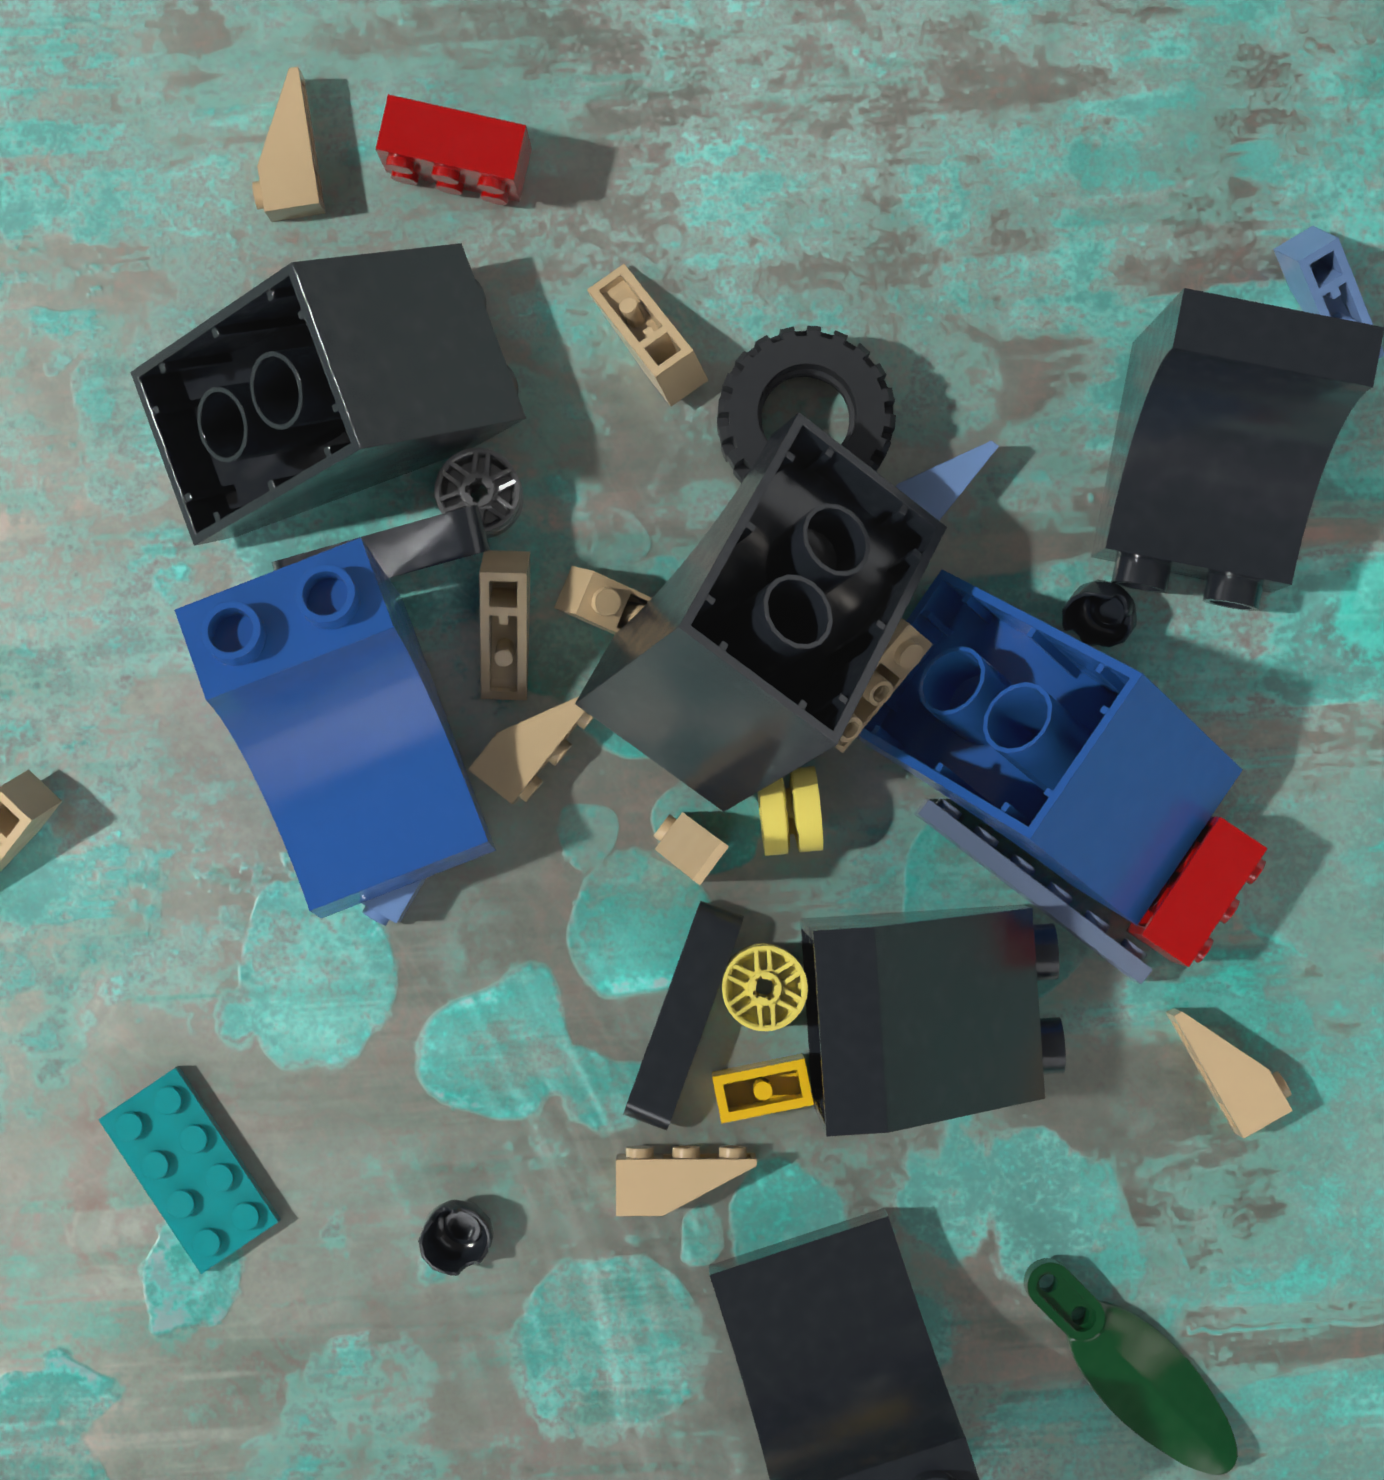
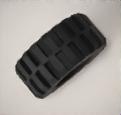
M793 326L780 329L779 335L769 338L768 335L762 337L755 342L754 348L748 353L744 351L738 357L734 368L730 374L727 373L722 385V392L718 402L717 432L725 461L729 462L734 476L741 484L768 441L762 427V409L767 397L779 384L797 377H811L830 384L842 395L848 408L849 428L841 445L877 472L886 457L891 445L892 434L895 430L896 415L893 414L895 399L892 388H888L885 382L887 374L880 363L875 365L869 358V350L861 343L857 347L846 341L848 335L836 330L834 335L821 332L820 326H807L806 331H795Z

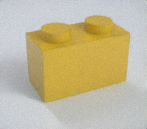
M802 1053L712 1071L721 1124L814 1105L805 1058Z

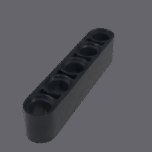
M478 504L361 537L388 578L491 550ZM355 539L271 563L275 571Z
M700 901L623 1115L667 1131L737 940L744 916Z

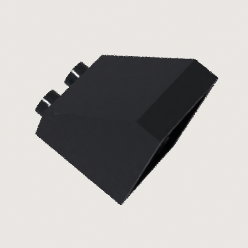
M462 243L291 262L130 372L194 546L241 536L450 458L460 451L476 447L526 419L518 397L516 377L510 367L506 365L486 311L484 290L474 278Z
M1005 905L800 919L803 970L808 984L806 1017L811 1092L814 1102L813 1106L826 1137L889 1133L1045 1099L1044 1075L1065 1073L1066 1048L1062 1021L1060 1017L1040 1018L1037 981L1056 980L1059 977L1060 963L1057 932L1054 923L1033 924V909L1031 907Z

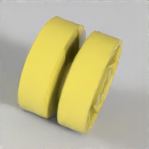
M815 766L799 767L790 772L789 788H785L782 777L757 792L765 856L788 854L790 834H794L800 853L823 850L821 805Z
M755 943L736 952L727 964L721 984L723 999L730 1014L740 1024L756 1031H773L790 1024L802 1011L808 993L807 978L800 963L788 950L772 943ZM761 978L772 981L771 992L767 995L756 991L757 981Z

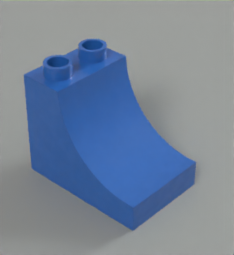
M361 537L174 610L205 699L230 732L260 788L284 842L310 912L322 919L496 851L403 598Z
M941 569L906 620L933 645L862 729L857 739L975 815L1047 866L1073 887L1135 925H1138L1243 769L1143 673Z

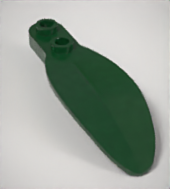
M1043 1258L1033 1262L1024 1275L1025 1291L1032 1301L1065 1333L1070 1352L1077 1367L1103 1403L1132 1431L1181 1464L1211 1475H1221L1232 1470L1238 1458V1451L1228 1418L1204 1379L1180 1350L1156 1328L1136 1314L1115 1304L1098 1300L1061 1262L1052 1258ZM1044 1275H1053L1054 1280L1049 1287H1040L1039 1282ZM1076 1307H1085V1314L1082 1318L1078 1320L1071 1318L1072 1311Z

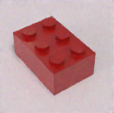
M389 94L376 144V152L385 171L391 173V179L409 185H417L418 180L436 183V189L453 195H462L463 190L481 193L480 198L482 200L498 205H507L508 200L520 202L532 151L526 125Z
M1211 817L1139 924L1135 925L1131 922L1126 932L1171 962L1190 967L1193 961L1200 963L1213 945L1214 940L1209 936L1219 921L1225 924L1237 910L1240 900L1235 897L1245 882L1251 885L1264 869L1266 861L1262 857L1268 848L1222 817Z

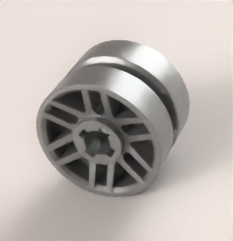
M470 448L456 453L443 464L435 483V498L442 514L478 504L487 538L498 536L507 531L516 522L522 510L523 488L513 466L502 455L489 449ZM480 486H484L488 490V495L481 498L479 502L474 501L471 493L478 490Z

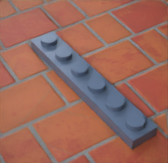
M939 798L936 803L930 799H925L914 813L1134 982L1142 984L1153 970L1142 962L1147 956L1144 951L1126 938L1119 944L1108 936L1106 932L1110 926L1091 911L1087 910L1083 916L1069 906L1073 898L1052 882L1046 888L1032 878L1036 870L1016 854L1007 859L995 850L999 841L979 826H976L971 831L957 821L962 813L944 799Z

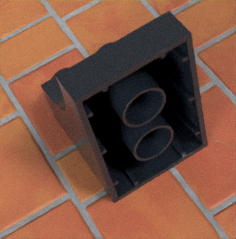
M1184 288L1132 343L1091 554L1092 558L1115 562L1111 582L1130 589L1166 593L1170 573L1206 580L1203 595L1204 602L1247 611L1259 610L1262 591L1272 593L1292 585L1307 520L1328 457L1351 410L1366 391L1374 386L1384 327Z
M799 412L770 436L758 459L732 499L682 565L656 595L625 626L615 633L575 704L725 812L838 744L947 526Z
M885 1208L709 1265V1276L744 1384L769 1480H979L965 1434L941 1373Z

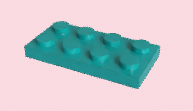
M179 1066L98 1119L200 1274L281 1220Z

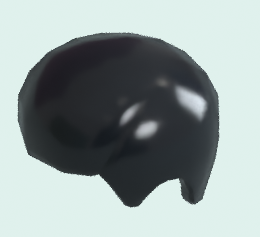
M1095 580L1081 585L1062 609V626L1064 631H1074L1080 637L1081 642L1089 646L1112 647L1124 643L1137 625L1136 607L1131 595L1120 585L1106 580Z
M449 1200L435 1207L426 1218L418 1239L421 1257L433 1270L450 1276H457L468 1266L480 1264L492 1245L494 1233L490 1218L475 1203Z

